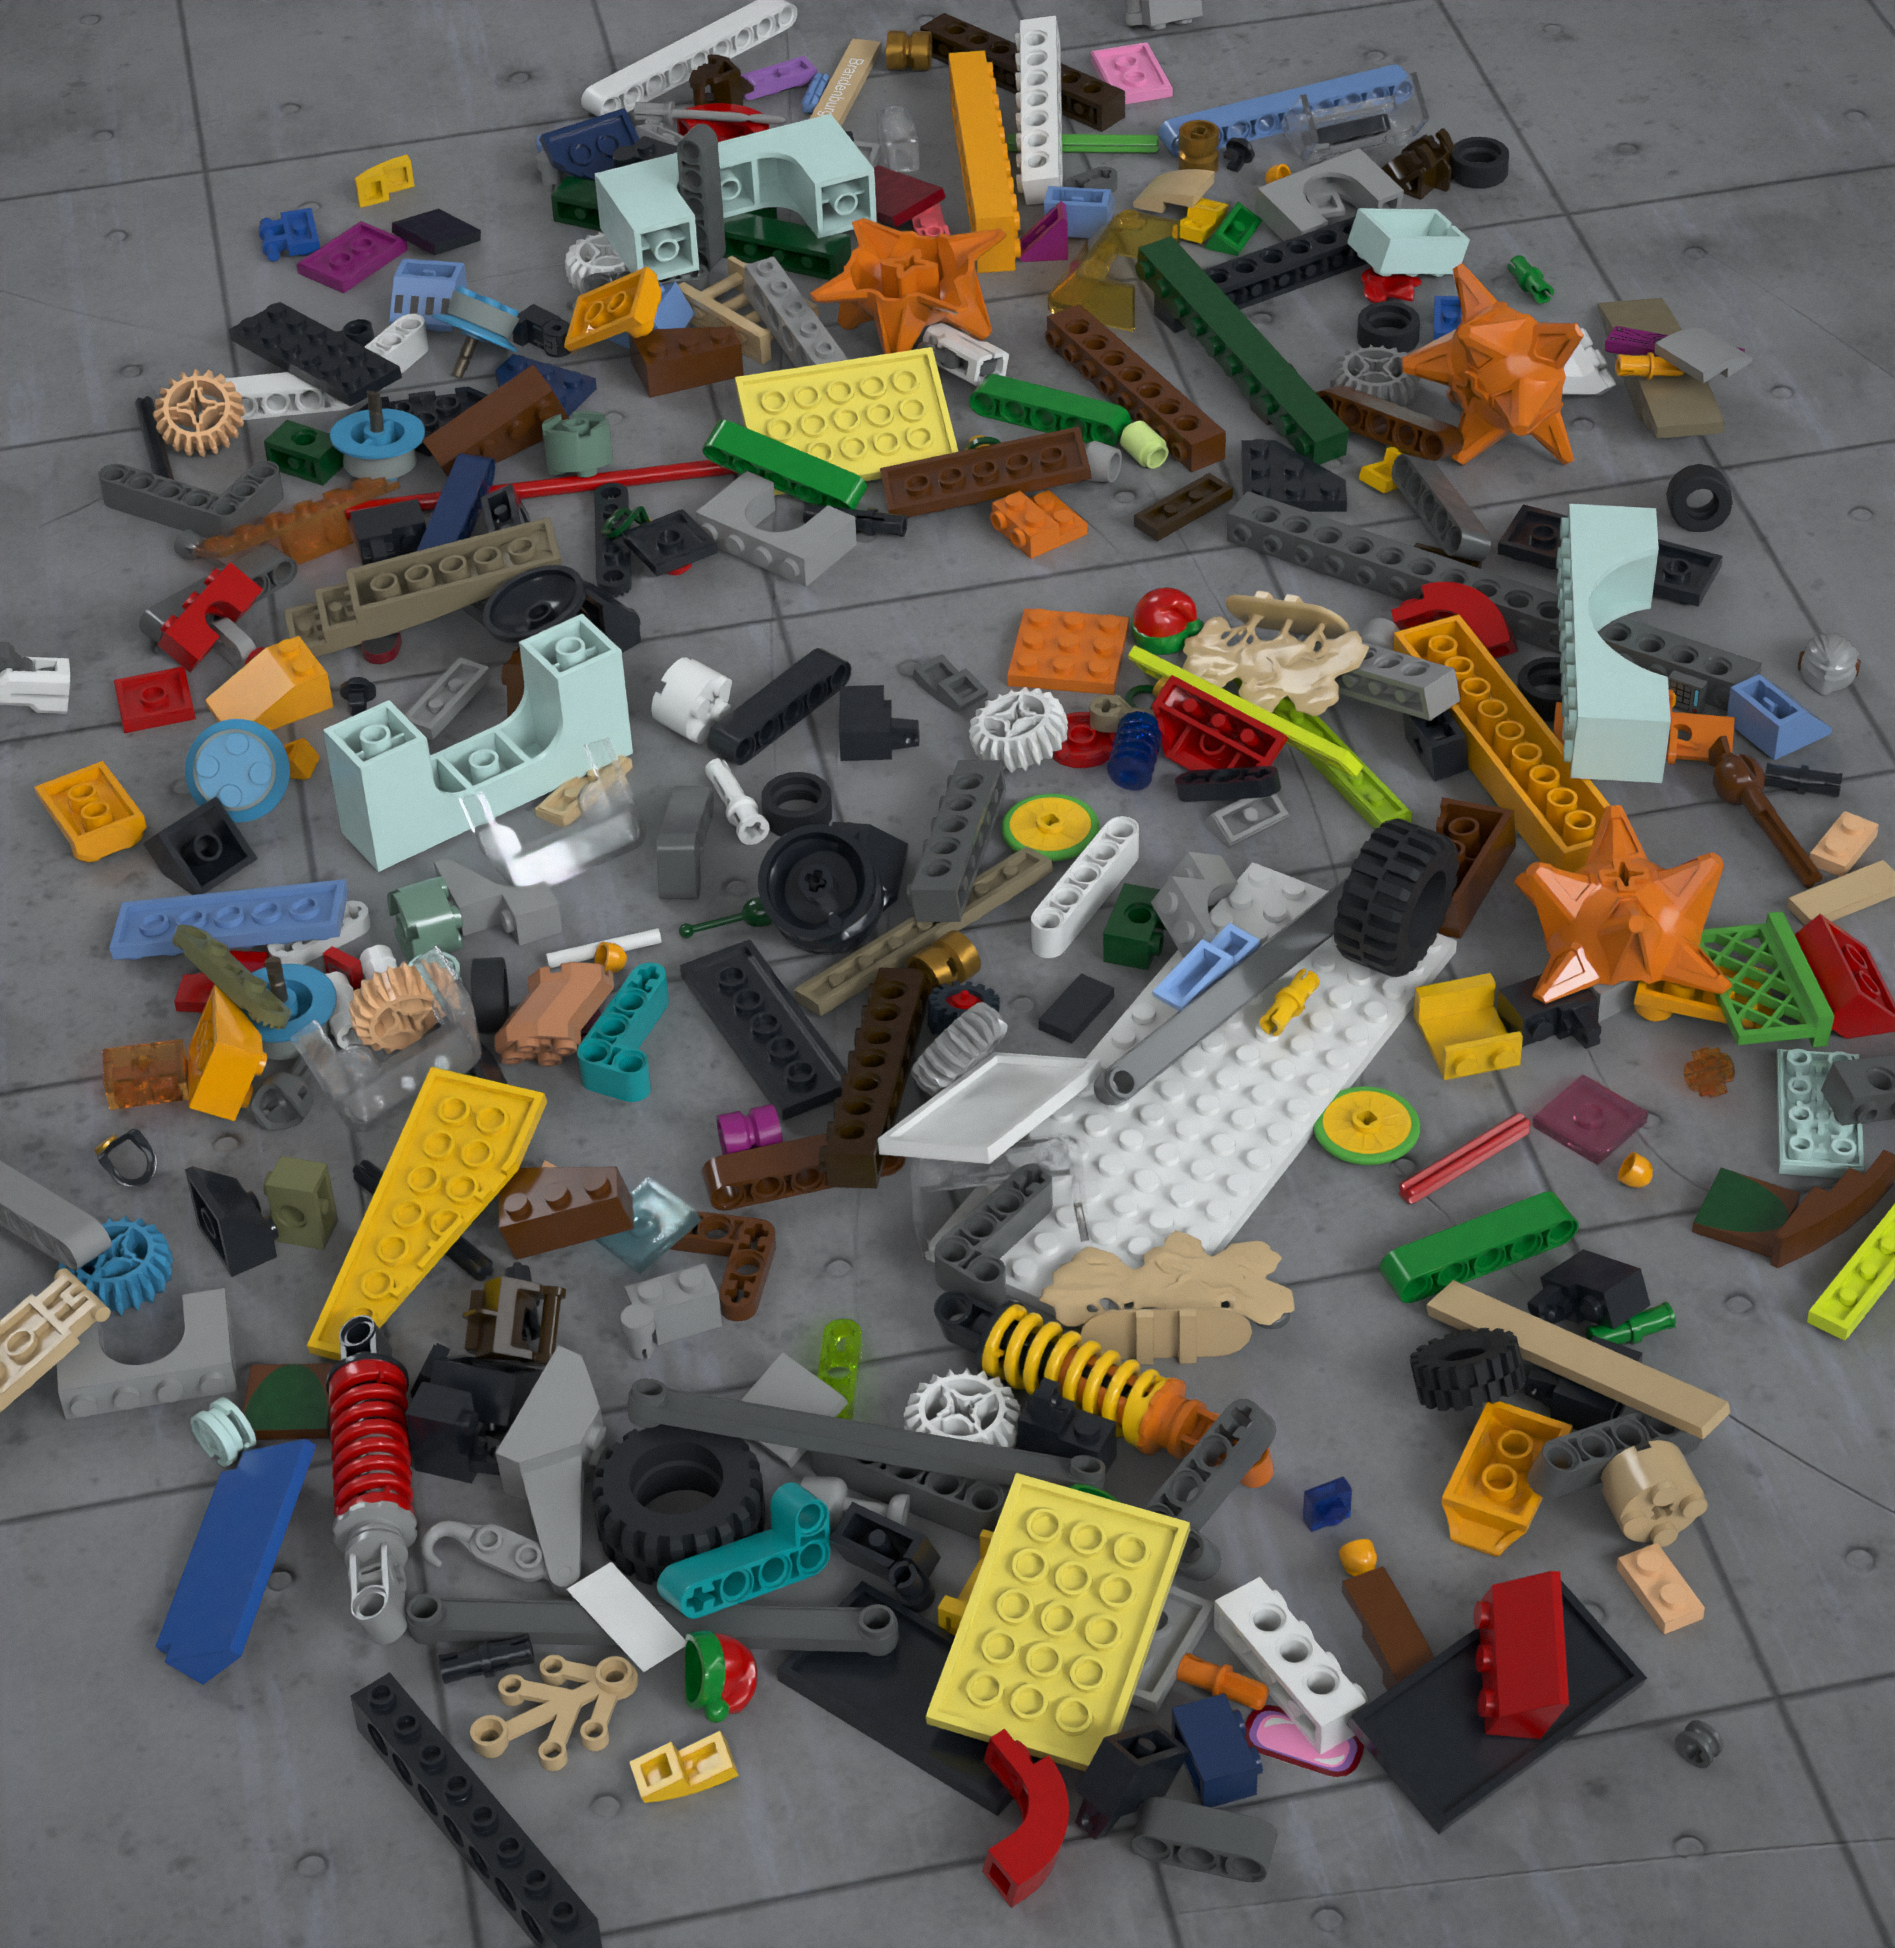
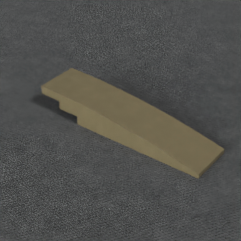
M1662 298L1598 303L1597 309L1607 336L1610 335L1615 326L1671 335L1682 330ZM1685 372L1681 376H1653L1651 380H1647L1643 376H1623L1638 420L1645 422L1647 430H1653L1656 439L1720 434L1724 432L1725 422L1708 381L1703 384Z
M547 517L345 570L347 582L316 589L317 601L284 609L289 639L300 636L315 657L362 644V641L381 638L481 601L492 596L505 582L527 570L547 565H561L562 560L551 519Z

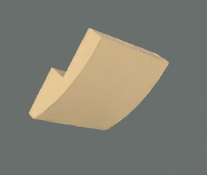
M1185 169L1159 175L1134 200L1133 207L1163 213L1170 204L1193 208L1214 184L1215 171Z

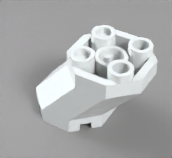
M1581 328L1584 337L1564 366L1566 379L1563 384L1562 395L1601 396L1611 390L1616 385V382L1606 368L1608 364L1601 351L1593 349L1591 346L1593 342L1584 328Z

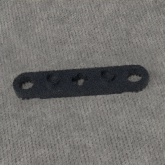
M607 483L599 486L594 492L596 581L598 588L606 593L615 595L616 598L618 594L624 596V592L628 593L632 588L631 549L623 542V533L611 538L616 540H610L601 533V529L605 521L616 509H629L628 489L624 485ZM612 495H614L615 499H608V496L612 498ZM623 514L613 525L611 531L617 529L628 517Z

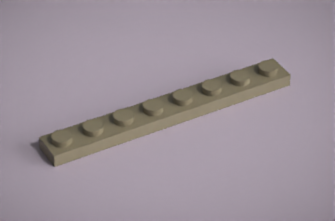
M1027 846L976 877L961 922H916L914 915L795 988L796 1002L819 1016L834 1010L835 1007L851 997L863 992L869 987V983H875L879 968H900L907 963L911 956L923 948L931 946L935 940L952 930H961L1053 872L1052 860Z

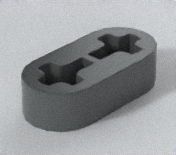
M1107 166L1097 167L1068 178L1064 182V187L1110 189L1113 193L1117 190V171Z

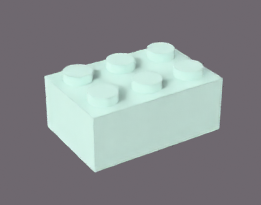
M1358 208L1347 243L1357 252L1358 257L1369 263L1373 267L1374 272L1381 276L1388 277L1392 274H1405L1416 277L1418 274H1431L1442 277L1444 274H1453V268L1462 263L1470 239L1456 226H1451V222L1437 209Z

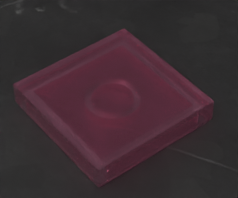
M1582 1074L1533 1116L1532 1127L1598 1166L1647 1123L1648 1112Z

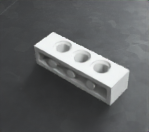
M1258 1577L1215 1600L1214 1630L1257 1681L1264 1683L1270 1690L1269 1695L1320 1755L1355 1736L1347 1726V1723L1352 1715L1369 1704L1364 1690L1357 1683L1352 1684L1341 1671L1335 1656L1331 1652H1324L1314 1640L1309 1626L1304 1621H1298L1288 1610L1283 1596L1277 1590L1272 1591L1262 1578Z

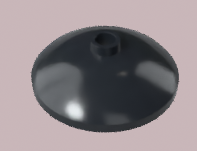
M562 565L541 566L522 572L505 582L490 597L483 612L484 625L489 634L495 639L502 642L519 644L524 639L575 617L585 600V583L577 571Z

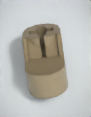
M1119 695L1098 696L1089 704V721L1093 729L1099 732L1117 733L1129 745H1148L1158 739V725L1153 710L1132 708Z

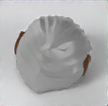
M1839 633L1820 634L1810 639L1805 650L1800 652L1798 670L1804 681L1814 691L1826 696L1831 692L1845 689L1858 676L1861 660L1858 659L1860 653L1852 645L1851 640H1847L1846 637L1841 636Z

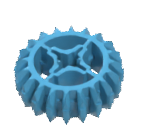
M127 1215L120 1221L114 1222L109 1216L107 1223L101 1224L111 1240V1247L76 1271L71 1270L62 1263L58 1264L59 1269L67 1268L87 1287V1290L94 1293L110 1311H118L123 1316L125 1309L133 1307L139 1311L142 1302L154 1303L155 1293L165 1292L166 1282L171 1280L173 1257L167 1239L163 1233L157 1230L155 1224L147 1225L142 1218L131 1222Z

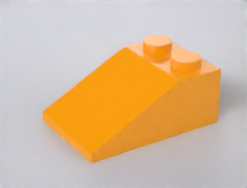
M300 636L285 639L280 643L266 647L205 699L206 706L218 722L229 719H245L259 723L270 731L333 708L328 673Z
M214 984L188 1046L189 1108L235 1121L240 1108L246 1109L250 1103L253 1093L251 1082L254 1075L260 1076L267 1061V1053L263 1052L262 1035L240 1007Z

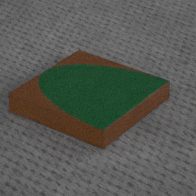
M1720 1168L1693 1222L1692 1232L1771 1258L1775 1235L1796 1210L1801 1193Z
M336 1363L251 1365L243 1414L249 1421L256 1440L328 1439L331 1409L326 1390V1378L328 1372Z

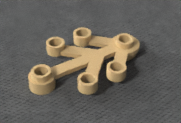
M549 1655L541 1661L539 1666L541 1679L544 1684L524 1680L523 1677L517 1674L504 1676L498 1684L502 1703L507 1706H517L525 1700L543 1704L506 1722L495 1715H486L478 1718L470 1729L473 1749L485 1758H496L505 1751L509 1741L555 1720L547 1740L539 1746L538 1753L540 1764L545 1770L558 1771L567 1764L566 1744L581 1707L595 1700L597 1701L591 1719L584 1722L580 1728L581 1741L587 1750L599 1751L604 1749L609 1743L608 1723L617 1701L629 1697L638 1686V1674L635 1667L628 1660L619 1656L605 1658L596 1667L566 1661L560 1655ZM553 1668L561 1669L556 1673L548 1672L550 1669ZM567 1679L584 1683V1685L573 1690L557 1687L565 1683ZM510 1688H519L518 1691L513 1693L506 1692ZM594 1732L601 1733L600 1736L595 1738L588 1736ZM552 1752L560 1753L558 1756L553 1758L547 1757V1755Z

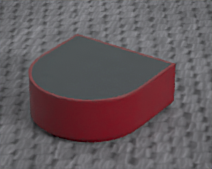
M393 633L381 638L362 641L364 659L372 664H384L394 660L402 644L401 634Z

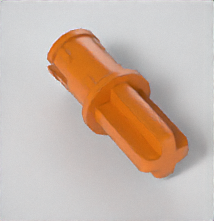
M1186 1653L1183 1656L1177 1670L1178 1681L1202 1688L1212 1693V1696L1225 1693L1228 1699L1255 1710L1263 1709L1269 1696L1270 1690L1264 1683L1233 1672L1231 1665L1225 1664L1220 1666L1191 1653Z

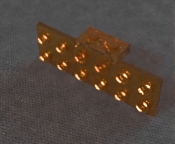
M369 476L351 482L353 488L342 491V488L329 490L322 494V500L313 503L312 499L296 503L293 505L294 511L283 514V511L268 514L263 517L264 522L253 526V523H247L237 526L233 529L234 534L223 538L222 534L203 540L204 546L194 550L196 557L224 558L278 536L284 553L293 558L297 565L303 564L353 544L354 542L343 510L399 489V482L386 481L385 477L371 480Z

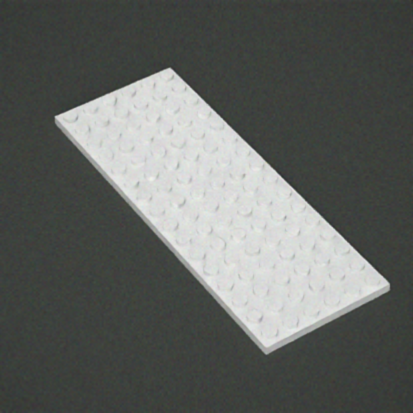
M1252 862L1237 880L1238 884L1227 897L1222 898L1210 911L1209 916L1217 935L1228 923H1231L1260 939L1262 945L1329 891ZM1437 933V938L1427 950V955L1422 961L1418 962L1417 967L1404 976L1390 977L1344 958L1336 947L1334 935L1331 936L1131 1099L1118 1105H1105L1096 1098L1093 1087L1095 1081H1093L1011 1146L926 1245V1259L935 1262L934 1251L938 1241L1017 1169L1030 1163H1038L1050 1169L1052 1173L1053 1206L1050 1213L1000 1258L1006 1267V1295L1056 1316L1054 1307L1040 1302L1039 1297L1042 1295L1043 1288L1053 1284L1052 1272L1056 1271L1062 1264L1070 1262L1076 1253L1085 1247L1091 1246L1115 1254L1124 1264L1132 1269L1140 1268L1144 1265L1143 1255L1154 1247L1165 1245L1164 1240L1175 1230L1201 1240L1205 1253L1215 1256L1225 1249L1314 1135V1124L1339 1091L1348 1089L1353 1085L1413 1008L1415 987L1431 985L1456 953L1457 940ZM1179 949L1085 1058L1100 1060L1101 1072L1178 1012L1175 1008L1154 997L1152 991L1184 959ZM1305 968L1307 971L1302 979L1308 974L1309 970L1313 971L1318 976L1320 985L1306 1000L1303 1012L1299 1016L1293 1017L1279 1036H1273L1277 1025L1270 1035L1265 1033L1260 1027L1259 1021L1276 1000L1274 997L1281 988L1287 987L1300 969ZM1113 1081L1115 1088L1118 1090L1116 1083ZM1108 1298L1099 1300V1303L1106 1311L1110 1309L1119 1310L1118 1305ZM1133 1302L1124 1305L1125 1310L1132 1309L1134 1306ZM1092 1304L1087 1305L1089 1312H1097V1308ZM1144 1307V1308H1140V1309H1159V1308Z

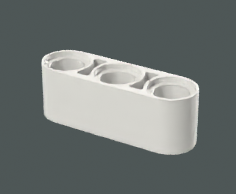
M418 314L403 315L367 344L365 348L400 366L402 374L429 350L425 319Z

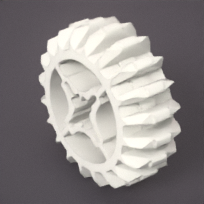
M600 232L596 236L587 235L585 240H577L576 245L570 246L569 252L566 253V277H568V282L572 283L573 289L580 290L581 294H584L583 282L588 275L628 270L605 234Z
M1024 687L1020 692H1014L1011 689L1009 694L1003 696L997 694V699L985 701V708L977 709L976 717L970 720L969 738L975 755L978 756L979 760H1001L1003 770L1008 768L1011 773L1017 768H1023L1026 771L1030 765L1036 764L1040 766L1041 760L1052 759L1053 751L1062 750L1061 743L1067 740L1068 720L1062 704L1052 696L1051 692L1042 693L1040 688L1030 692L1027 687Z
M949 1368L946 1377L941 1378L933 1374L930 1384L919 1383L917 1393L910 1394L908 1406L905 1407L904 1429L1015 1449L1018 1442L1017 1419L1020 1416V1405L1017 1399H1014L1011 1387H1003L999 1377L988 1380L985 1371L975 1376L971 1375L968 1368H966L963 1374L955 1375Z

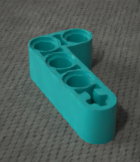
M648 962L636 966L577 1049L581 1084L585 1089L626 1102H638L650 1094L652 1089L648 1057L643 1051L639 1050V1047L669 1005L666 970L662 965Z
M795 1482L785 1483L776 1490L771 1499V1529L671 1564L659 1576L657 1582L658 1594L684 1616L695 1619L817 1575L826 1567L830 1559L828 1506L800 1484Z

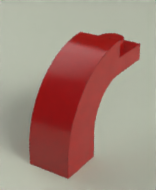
M727 103L704 104L686 108L687 110L735 112L748 116L763 114L746 106ZM676 118L678 134L685 136L695 125L706 124L714 130L718 142L769 129V124L756 123L750 120L745 122Z
M1434 582L1421 585L1424 599H1409L1402 602L1400 607L1391 609L1393 621L1400 631L1460 615L1494 659L1518 652L1513 631L1505 617L1486 595L1468 585L1456 582Z
M1003 1729L989 1739L984 1762L1016 1800L1021 1811L1022 1824L1014 1833L988 1849L982 1872L1012 1908L1035 1892L1054 1868L1067 1831L1069 1801L1062 1775L1051 1757L1047 1755L1033 1764L1026 1746L1018 1740L1014 1741L1009 1733Z

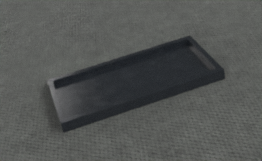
M1562 1580L1569 1705L1541 1739L1486 1735L1485 1717H1480L1478 1712L1479 1694L1481 1689H1483L1482 1673H1478L1476 1669V1653L1478 1646L1481 1644L1480 1629H1474L1352 1715L1347 1723V1726L1438 1834L1442 1833L1636 1691L1647 1679L1644 1673Z
M861 1581L837 1607L866 1608L870 1605L880 1604L891 1608L898 1622L899 1638L896 1648L884 1656H873L867 1652L795 1650L778 1667V1681L996 1816H999L1014 1798L984 1762L989 1742L932 1726L926 1722L925 1716L955 1635L866 1582ZM1031 1755L1033 1764L1041 1760V1758Z

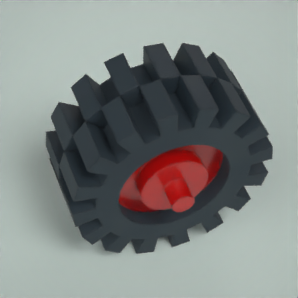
M952 981V986H949L947 983L941 984L940 989L935 987L932 990V994L930 993L928 1028L930 1027L932 1034L937 1033L938 1037L955 1019L959 1018L971 1006L980 1002L986 1003L999 1013L1000 997L998 994L994 995L995 991L991 988L985 990V985L980 983L976 987L972 986L970 981H966L965 985H960L959 981Z

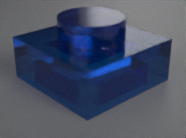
M1344 1476L1304 1491L1303 1521L1311 1532L1326 1526H1335L1344 1519L1351 1517L1352 1488Z

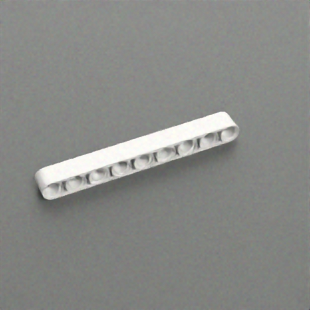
M756 0L589 86L582 95V107L597 117L623 108L629 112L634 109L635 102H648L689 81L692 70H697L698 66H702L704 63L708 64V55L716 54L731 59L790 28L796 21L797 8L786 0Z

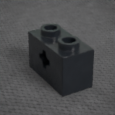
M1448 710L1430 721L1403 713L1405 738L1434 781L1469 770L1466 735Z

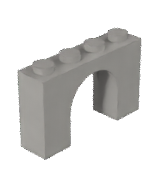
M1357 148L1259 187L1254 213L1283 241L1328 225V221L1306 200V195L1337 190L1340 199L1350 202L1357 209H1401L1404 190L1360 148Z
M748 471L695 512L696 523L717 543L718 549L805 587L857 545L855 517L828 505L807 523L793 530L770 532L756 528V525L776 510L774 482Z
M225 1288L182 1295L185 1325L182 1340L170 1354L148 1364L127 1365L110 1359L105 1355V1339L101 1322L96 1321L77 1338L80 1343L57 1363L58 1393L65 1419L88 1417L238 1391L231 1314Z

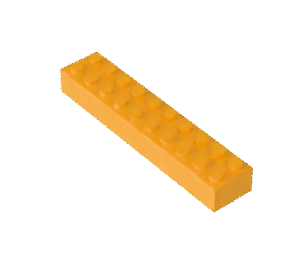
M985 50L949 53L950 106L971 232L1000 228L1007 234L1002 241L976 260L977 273L1015 271V258L1021 257L1020 239L1018 238L1017 231L1020 230L1019 211H1017L1016 194H1014L1013 177H1011L1010 160H1008L1007 143H1005L1004 126H1002L1001 110H999L998 94H996V81L993 78L992 62H987Z
M1455 615L1394 632L1393 651L1455 669L1460 701L1447 710L1466 735L1469 768L1499 808L1514 810L1515 829L1542 863L1551 864L1553 867L1572 873L1584 866L1605 807L1611 805L1590 779L1570 778V763L1563 762L1564 746L1463 618L1460 615Z

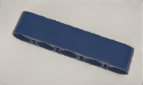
M463 453L458 454L417 551L471 537L483 508L480 497L489 494L494 481L496 467L493 458Z

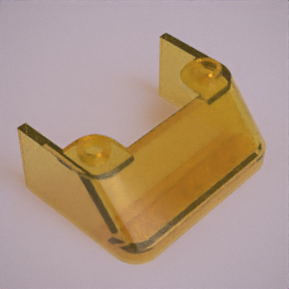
M1126 209L1118 213L1083 245L1048 294L1049 312L1054 314L1081 304L1103 325L1133 332L1135 329V285L1109 280V267L1118 255L1137 259L1139 247L1170 236L1180 244V221L1140 213L1133 209Z

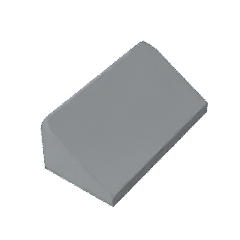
M1274 794L1263 798L1240 799L1212 813L1206 819L1204 825L1229 848L1289 818L1290 815L1278 795Z

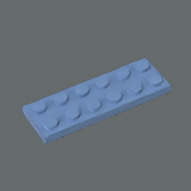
M346 879L122 902L109 947L113 960H136L148 956H175L184 953L185 950L179 949V947L172 943L175 930L180 924L200 928L217 941L227 945L228 948H251L256 945L289 944L295 941L328 940L340 937L349 890Z

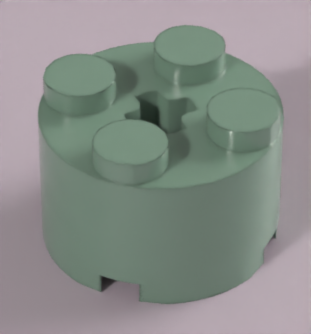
M595 411L572 412V418L562 420L561 414L546 419L542 423L545 458L549 474L559 475L566 472H577L578 477H591L597 474V468L613 463L609 419H605V414Z
M442 876L411 884L387 894L390 917L395 915L397 928H394V932L408 962L427 952L439 951L449 954L463 948L462 939L458 928L463 927L462 917L456 905L451 907L447 900L449 892Z

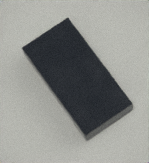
M1081 973L1038 1019L1039 1030L1072 1044L1114 998V987Z

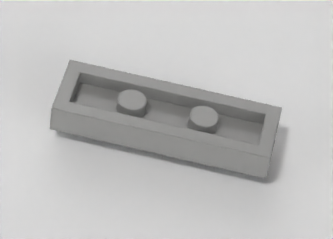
M459 657L405 716L427 739L434 740L491 679L490 667Z

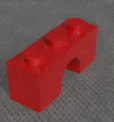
M231 562L222 571L215 568L203 582L207 586L201 594L194 591L181 606L185 611L178 618L174 614L171 615L160 628L163 636L157 646L190 673L212 650L220 637L208 626L205 616L211 614L219 615L230 619L236 624L256 602L263 591L259 585Z

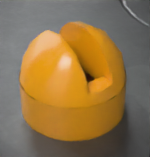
M1285 164L1274 165L1266 172L1265 182L1269 184L1291 175V171Z
M603 941L596 949L594 962L595 964L603 965L605 972L610 970L613 973H617L625 967L627 955L620 945Z
M1631 1152L1619 1169L1618 1181L1633 1188L1645 1187L1651 1182L1653 1177L1651 1162L1640 1154Z
M1358 1539L1342 1546L1338 1552L1343 1568L1353 1577L1371 1571L1376 1567L1377 1554L1371 1540Z

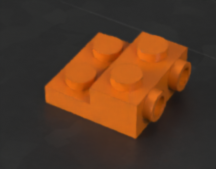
M1050 490L1038 493L1030 498L1021 491H1018L992 502V512L990 514L992 526L996 531L1001 532L1007 537L1015 548L1020 549L1030 559L1088 535V523Z

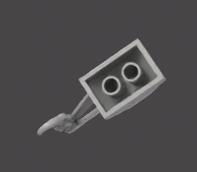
M558 1345L496 1451L504 1493L528 1501L539 1543L495 1524L472 1525L460 1521L446 1520L431 1526L423 1536L421 1543L422 1555L429 1564L436 1568L442 1565V1561L433 1552V1546L438 1539L451 1537L459 1540L473 1557L484 1565L524 1582L547 1579L556 1594L571 1596L566 1589L582 1580L584 1484L587 1483L593 1471L597 1469L599 1462L602 1459H606L605 1453L609 1450V1447L606 1445V1427L603 1426L601 1408L581 1354Z

